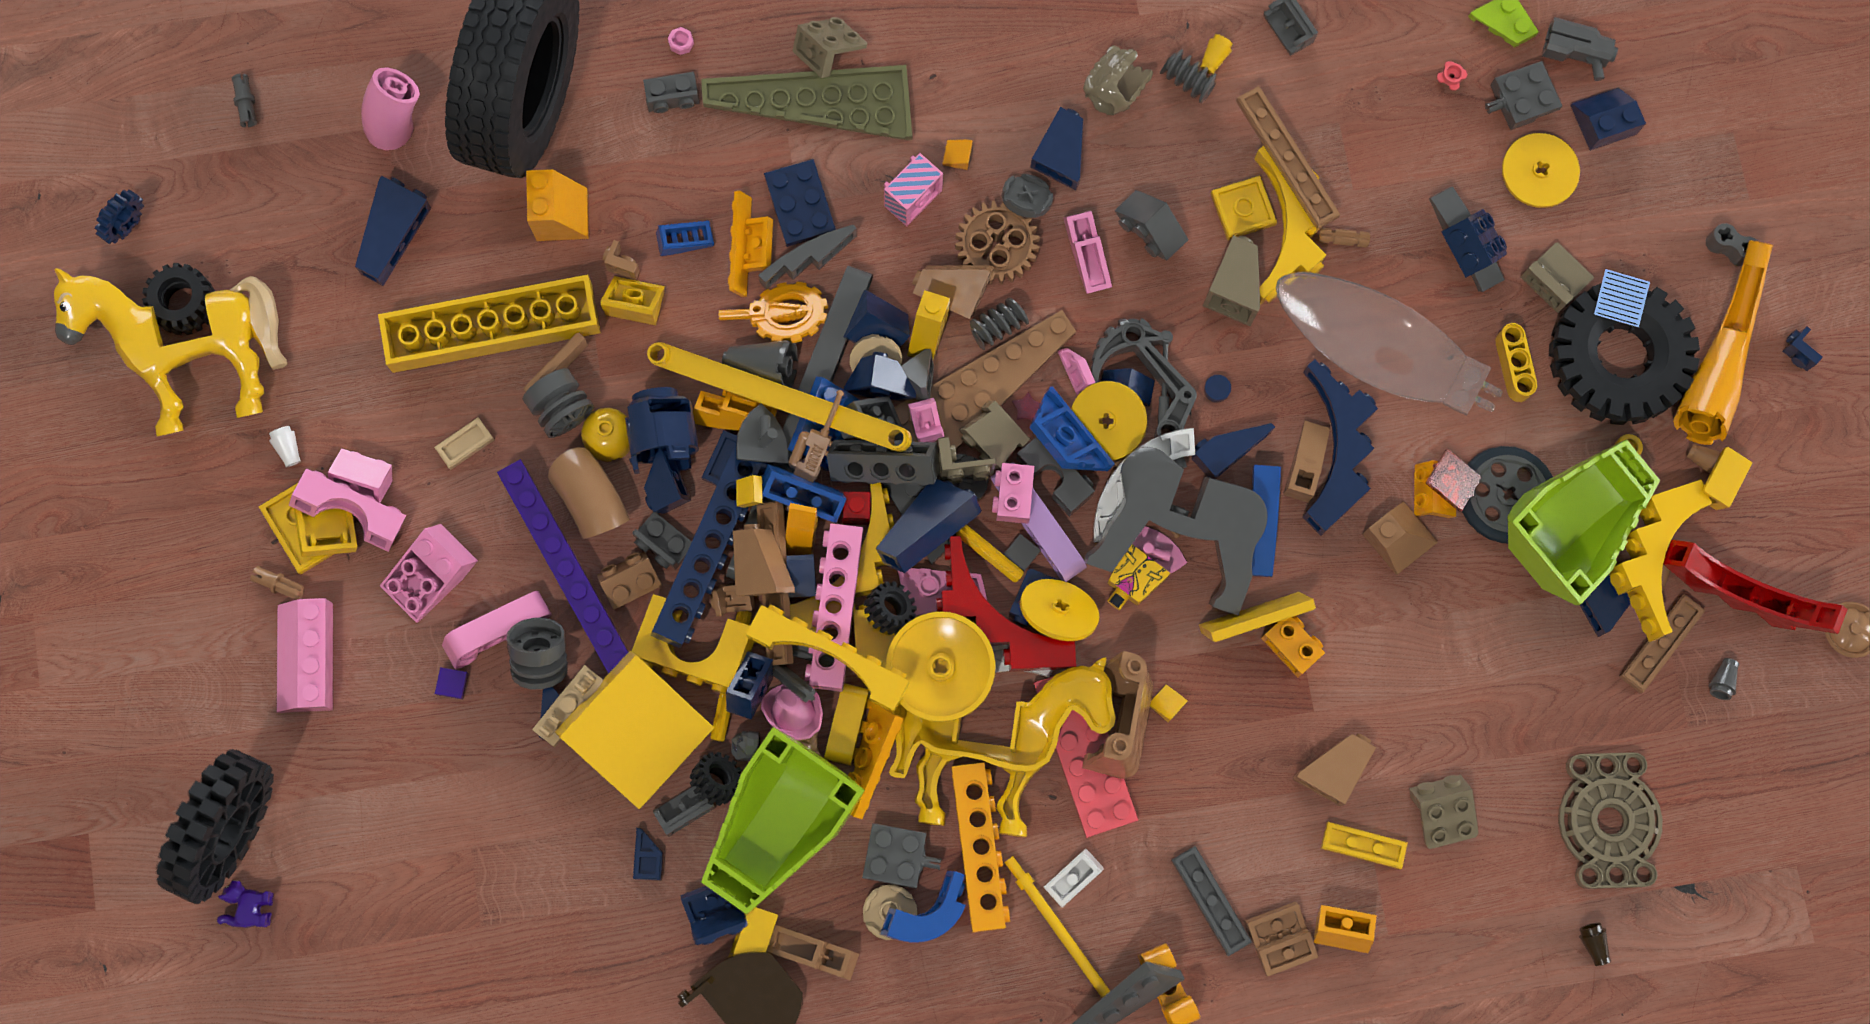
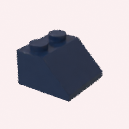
M1620 88L1603 92L1570 105L1590 151L1635 136L1646 125L1637 101Z

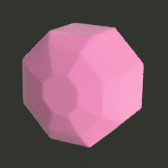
M683 27L673 29L668 36L671 51L679 55L690 52L694 45L691 32Z

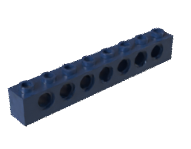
M736 444L651 633L652 637L680 649L684 642L689 644L695 629L691 627L694 618L700 619L706 604L702 603L705 593L711 595L717 581L712 578L716 568L722 570L728 556L723 554L727 544L733 545V531H736L734 530L737 520L743 522L749 508L737 507V500L729 499L726 494L729 490H736V480L745 478L738 473L737 468L746 466L751 470V475L749 476H757L759 472L764 474L768 464L766 462L737 460ZM721 513L726 514L730 518V523L722 525L717 522L716 516ZM711 537L719 541L720 546L716 549H710L706 546L705 540ZM697 562H705L709 567V571L699 573L695 570L694 565ZM687 586H693L697 589L698 595L694 598H689L684 594L683 589ZM681 610L685 612L687 620L683 623L676 622L672 616L675 611Z

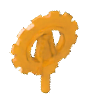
M796 281V284L783 282L776 284L777 287L771 290L766 289L760 294L761 298L759 301L754 300V303H750L749 309L719 310V320L750 319L752 327L758 328L756 333L763 339L768 337L771 339V342L789 340L791 343H797L802 341L803 337L807 335L811 337L819 331L818 326L826 321L827 313H824V309L828 308L826 298L821 299L820 295L822 292L816 287L809 288L807 283ZM799 300L805 303V305L801 306V304L795 305L792 303L784 304L783 301ZM796 319H797V320H801V321H799V322H797V323H795V324H791V325H780V324H778L779 322H780V323H784L785 321H786V322H790V320H792V321H795Z

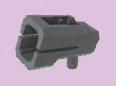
M1554 17L1547 30L1542 57L1561 62L1568 58L1586 62L1592 65L1594 80L1600 81L1605 78L1603 67L1605 68L1609 62H1614L1618 47H1615V39L1602 36L1597 28Z

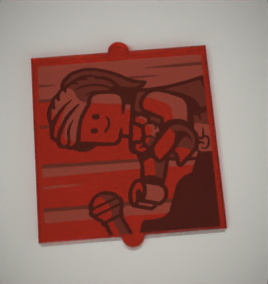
M1446 449L1438 463L1433 465L1434 469L1426 484L1456 510L1461 512L1470 497L1474 496V490L1482 477L1451 450Z

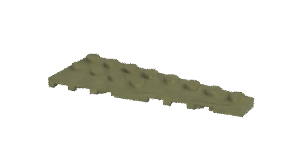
M907 65L831 70L830 77L821 78L814 71L701 79L703 107L902 140H912Z

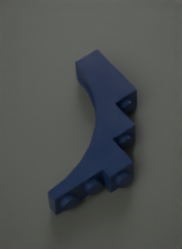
M1314 359L1303 373L1316 388L1326 407L1332 427L1333 454L1326 484L1316 502L1302 518L1322 536L1371 489L1368 486L1367 479L1359 472L1355 473L1353 469L1374 449L1370 438L1362 432L1359 433L1357 429L1378 408L1375 406V400L1360 389L1351 396L1348 387L1341 381L1337 382L1330 375L1331 371L1324 363H1318Z

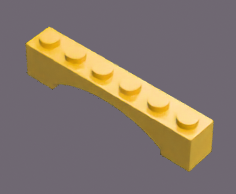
M771 604L768 608L761 605L746 633L747 638L770 650L775 645H797L828 654L849 667L863 681L871 693L869 701L893 713L895 712L909 685V680L905 679L907 674L894 667L890 671L881 667L882 662L871 655H867L864 658L856 654L858 649L845 642L839 645L831 641L833 636L822 630H818L815 633L807 629L808 623L796 617L793 620L784 617V611Z

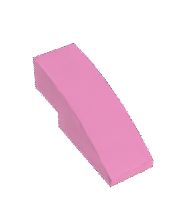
M1092 211L1064 217L1070 245L1086 294L1111 288L1112 284L1100 236L1097 235Z

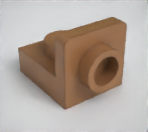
M614 240L611 247L607 246L603 255L607 271L637 281L640 274L638 264L629 256L621 255L619 257L621 246L619 241Z

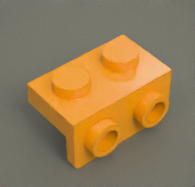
M1431 460L1415 465L1414 514L1416 516L1456 517V507L1453 506L1456 502V487L1449 500H1446L1456 481H1453L1447 474H1444L1441 482L1445 488L1449 485V489L1445 493H1441L1436 488L1433 489L1427 484L1439 461ZM1450 466L1447 468V471L1453 470L1454 468Z

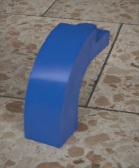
M947 871L935 904L925 913L912 915L898 909L889 908L880 935L897 941L919 943L933 940L946 933L958 921L966 906L956 901L957 897H960L965 887L963 879L965 875L956 871Z

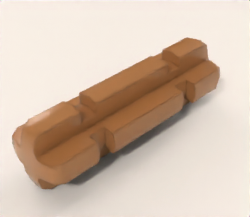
M1322 227L1319 231L1318 239L1321 243L1333 241V244L1348 246L1357 244V247H1368L1370 233L1362 231L1356 233V231L1344 229L1332 231L1331 228Z

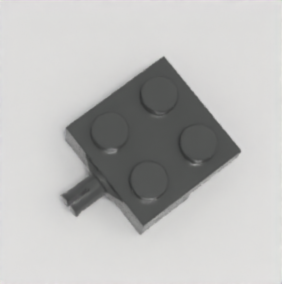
M1542 61L1496 77L1490 85L1496 100L1485 104L1488 114L1501 109L1510 131L1533 123L1536 118L1562 108L1560 99Z
M872 823L862 878L917 889L919 874L923 867L940 870V865L930 862L941 864L942 858L925 856L924 844L926 833Z

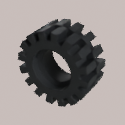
M889 581L881 583L867 595V599L864 601V606H867L864 609V613L870 614L867 617L868 622L873 620V627L875 629L881 627V633L887 631L888 634H893L894 632L896 634L916 616L914 612L917 610V607L912 606L915 602L914 597L909 598L910 591L904 592L905 586L900 584L896 587L897 582L894 581L890 584ZM884 600L894 607L896 615L888 611Z
M711 752L708 755H704L692 769L690 779L693 780L690 782L691 787L696 786L694 793L696 795L701 793L700 799L702 801L707 798L708 804L712 805L716 802V806H721L722 803L725 805L731 801L737 789L741 776L739 774L742 770L740 767L735 768L737 764L735 760L732 762L728 761L730 756L725 755L722 758L720 752H717L715 755ZM710 773L717 775L724 785L714 781Z

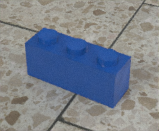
M767 464L762 477V496L790 506V503L817 508L818 517L837 523L846 501L842 491L815 481L810 482L770 464Z

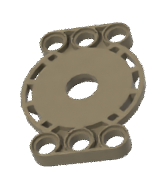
M1639 753L1578 754L1569 758L1566 763L1568 775L1576 781L1569 786L1562 797L1558 813V825L1567 849L1577 860L1583 863L1575 872L1576 882L1582 888L1647 887L1654 884L1657 880L1656 868L1646 860L1651 857L1659 844L1662 834V814L1653 792L1644 782L1638 779L1647 770V761ZM1604 758L1609 759L1613 764V770L1610 774H1606L1600 769V762ZM1629 758H1635L1639 761L1640 769L1637 773H1632L1628 770L1627 761ZM1576 759H1580L1586 764V771L1582 775L1577 774L1573 770V763ZM1580 783L1585 785L1582 788L1578 787ZM1573 791L1576 795L1572 799L1570 807H1566L1567 800ZM1604 808H1614L1622 816V827L1615 834L1605 833L1598 825V815ZM1564 813L1568 814L1569 831L1565 829ZM1653 834H1655L1653 843H1652V845L1650 846V848L1648 849L1647 846H1648L1649 843L1651 842L1652 837H1653ZM1569 836H1572L1574 843L1579 847V852L1572 846L1568 838ZM1587 855L1590 857V859L1587 860L1584 858V856ZM1614 867L1622 871L1623 879L1620 883L1612 882L1609 877V872ZM1640 867L1647 868L1650 873V878L1645 883L1639 881L1636 875ZM1586 868L1592 869L1595 872L1596 880L1592 884H1587L1582 878V873Z

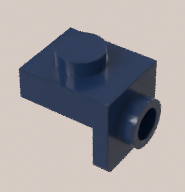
M1808 326L1801 331L1795 329L1785 340L1788 345L1782 351L1791 358L1795 366L1806 371L1817 365L1823 358L1803 341L1804 337L1811 330Z

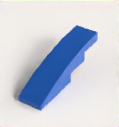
M1253 466L1252 491L1262 498L1267 509V525L1253 553V576L1273 577L1280 497L1281 467Z

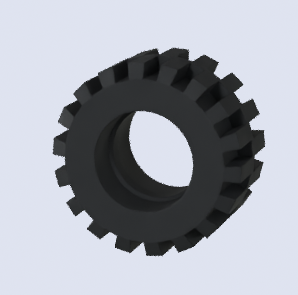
M173 263L172 268L167 264L162 266L163 271L155 270L153 272L154 278L150 279L148 277L146 281L149 285L148 288H143L142 293L146 298H143L142 301L144 306H153L158 325L169 333L172 331L175 335H182V331L186 335L193 334V329H196L198 332L203 329L202 324H209L205 295L215 291L211 286L212 284L196 268L193 269L187 264H184L182 267L180 263ZM184 288L192 289L191 300L184 308L169 310V300L176 291Z

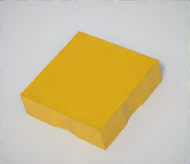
M629 651L603 679L596 692L582 702L557 728L555 733L633 805L640 809L714 727L635 653Z

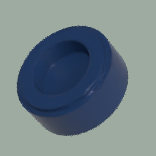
M1223 375L1211 376L1204 386L1206 397L1213 402L1226 400L1231 392V383Z

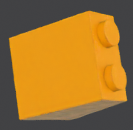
M553 169L526 171L527 222L536 241L589 239L588 189Z

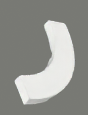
M1194 428L1165 433L1151 439L1137 449L1142 447L1157 448L1172 460L1195 455ZM1124 460L1110 476L1099 498L1094 518L1093 542L1100 541L1106 525L1119 509L1124 498L1121 481V467Z

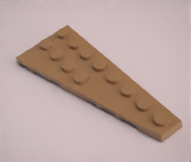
M1063 310L932 385L930 398L934 397L940 424L944 432V437L942 438L949 437L950 445H955V449L959 448L964 443L961 439L963 434L959 429L984 413L981 407L988 401L994 400L1002 406L1050 357L1055 355L1076 334V330ZM915 398L906 400L894 407L903 428L910 432L912 442H918L914 433L908 404L919 402Z

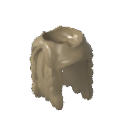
M1112 45L1108 48L1106 54L1094 64V68L1090 71L1084 82L1083 90L1085 97H1089L1094 108L1099 112L1113 116L1128 110L1152 78V70L1146 69L1143 71L1140 66L1135 68L1132 65L1138 56L1137 51L1133 49L1128 51L1125 49L1120 50L1119 47Z

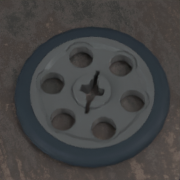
M1511 446L1487 449L1477 454L1465 467L1477 477V480L1470 492H1468V488L1466 489L1465 493L1468 496H1464L1465 498L1460 500L1461 511L1467 522L1479 534L1489 540L1508 544L1507 516L1512 507L1524 493L1553 476L1548 467L1537 456L1527 450ZM1493 464H1500L1504 468L1505 472L1502 477H1495L1492 474L1491 466ZM1524 468L1528 470L1531 475L1530 480L1527 482L1519 480L1517 476L1518 469ZM1464 473V474L1462 475V479L1467 482V480L1465 479V473ZM1482 483L1487 486L1489 493L1486 497H1480L1476 494V484ZM1459 484L1458 491H1461L1462 485ZM1502 490H1512L1513 493L1511 494V496L1514 499L1509 498L1508 500H1505L1503 498L1505 493ZM1487 508L1497 510L1499 514L1497 521H1490L1486 518L1485 511Z

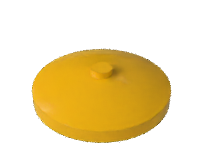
M932 612L914 618L898 631L888 649L886 669L890 671L894 667L907 674L905 679L909 680V685L900 701V704L906 710L925 720L947 722L967 716L983 703L994 682L996 662L988 638L975 623L958 614Z

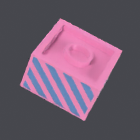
M921 153L916 157L912 155L910 157L911 162L890 183L886 182L884 184V207L905 226H908L942 192L943 173Z

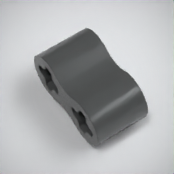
M1723 223L1718 225L1706 237L1705 242L1711 252L1724 254L1731 263L1736 266H1742L1749 240H1757L1750 236H1742L1732 225Z

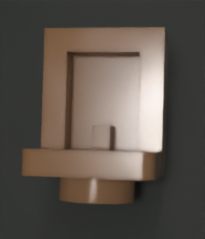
M735 583L721 584L711 594V606L715 609L716 616H723L727 612L750 611L755 608L754 596H736Z

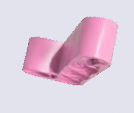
M534 591L452 630L444 637L442 647L454 668L460 669L472 663L477 658L478 653L505 641L507 633L513 625L531 618L548 619L552 614L539 591Z

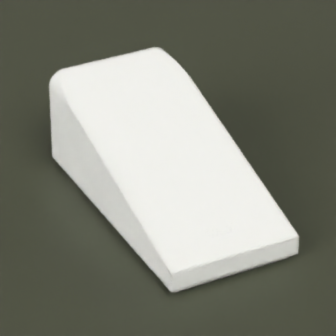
M1084 849L1048 882L1044 888L1063 907L1099 875L1104 868L1087 849Z

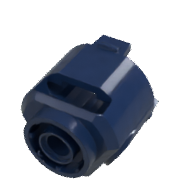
M671 387L650 388L632 395V402L627 407L629 417H625L631 453L629 460L633 466L634 474H640L639 464H653L656 453L660 450L667 451L669 460L676 461L680 472L692 469L691 455L699 451L692 402L684 396H678L677 389Z

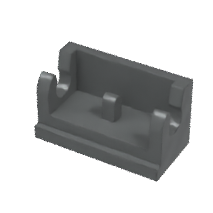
M1276 0L1268 6L1270 9L1265 11L1263 16L1290 56L1314 43L1318 32L1297 0Z
M696 786L691 787L653 810L655 817L668 837L716 808L714 804H708L707 798L702 801L700 799L701 793L697 795L694 793Z

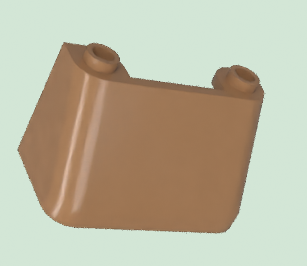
M1122 651L1108 660L1104 667V672L1111 682L1112 695L1122 697L1116 732L1110 735L1104 744L1100 745L1096 753L1084 755L1082 768L1126 779L1133 776L1139 768L1153 693V683L1144 659L1137 654Z

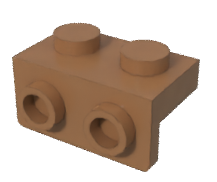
M646 552L632 553L625 558V561L617 565L610 564L604 567L601 573L597 574L599 583L613 610L662 586Z

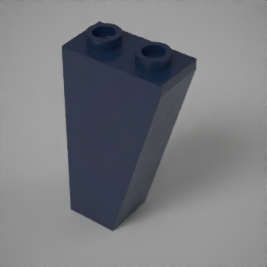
M382 175L377 184L355 267L361 275L384 286L431 210V206L424 193L416 189L410 191L404 188L405 185L398 179L391 177L389 180Z
M936 479L934 484L927 485L876 547L883 563L902 573H906L981 513L982 510L977 502V496L969 489L962 490L947 480L943 482Z

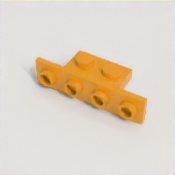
M738 190L734 191V200L732 201L733 223L730 229L732 243L729 252L730 275L728 276V285L731 292L741 297H747L748 272L765 270L771 265L773 219L768 216L751 218L752 198Z

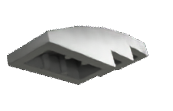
M1453 186L1429 198L1443 230L1471 216ZM1497 262L1471 275L1479 292H1484L1505 280Z
M854 225L846 226L825 233L798 246L758 275L760 284L765 289H768L785 273L794 280L810 264H813L820 270L857 237V228Z

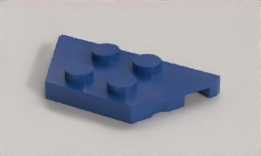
M1050 387L1044 394L1029 428L1062 469L1109 471L1115 465L1113 460L1054 387Z

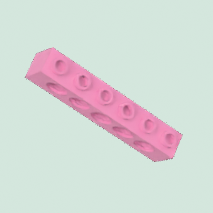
M830 523V530L824 531L823 547H827L826 557H821L819 573H823L824 576L823 583L817 584L816 600H820L819 611L814 610L812 626L817 627L816 633L818 630L824 631L830 627L835 628L838 631V636L831 641L842 645L843 642L849 644L863 527ZM838 548H844L849 554L844 560H837L834 558L833 553ZM833 575H842L845 578L844 584L839 587L832 586L830 578ZM831 601H837L842 607L838 613L832 614L826 610L827 604ZM809 648L808 653L813 654L812 664H807L805 680L809 681V685L815 689L843 692L846 665L835 659L831 667H822L819 664V659L825 653Z

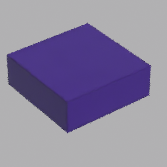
M440 667L434 694L463 700L468 672Z

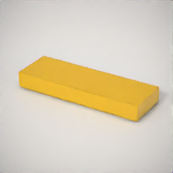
M1326 822L1320 849L1401 870L1408 842Z

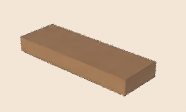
M579 332L576 333L524 387V392L544 376L556 370L567 368L588 347L586 339Z

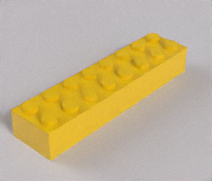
M588 275L378 314L385 361L392 373L568 340L578 332L583 337L601 333L593 287Z

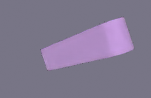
M995 474L991 476L993 484H995ZM1032 487L1029 523L1021 524L1041 550L1058 577L1062 581L1067 582L1087 568L1086 563Z

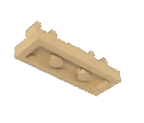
M584 665L532 730L555 747L561 740L555 733L557 728L582 702L596 692L603 679Z

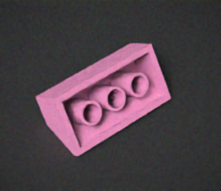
M326 598L298 599L278 605L277 713L333 710V603Z

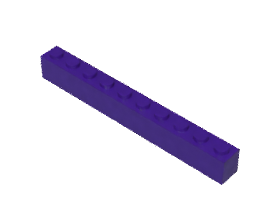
M520 459L498 471L497 474L609 674L629 651L530 473Z

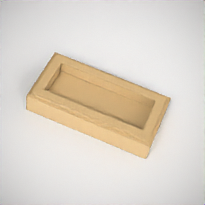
M478 417L434 448L448 468L452 470L493 442L494 438Z

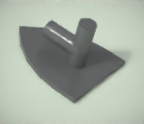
M761 403L750 411L741 424L737 435V460L788 464L787 442L781 425L774 415Z

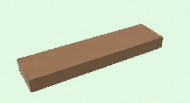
M1682 594L1666 614L1672 633L1652 642H1649L1647 639L1619 677L1640 694L1643 693L1706 610L1687 595Z

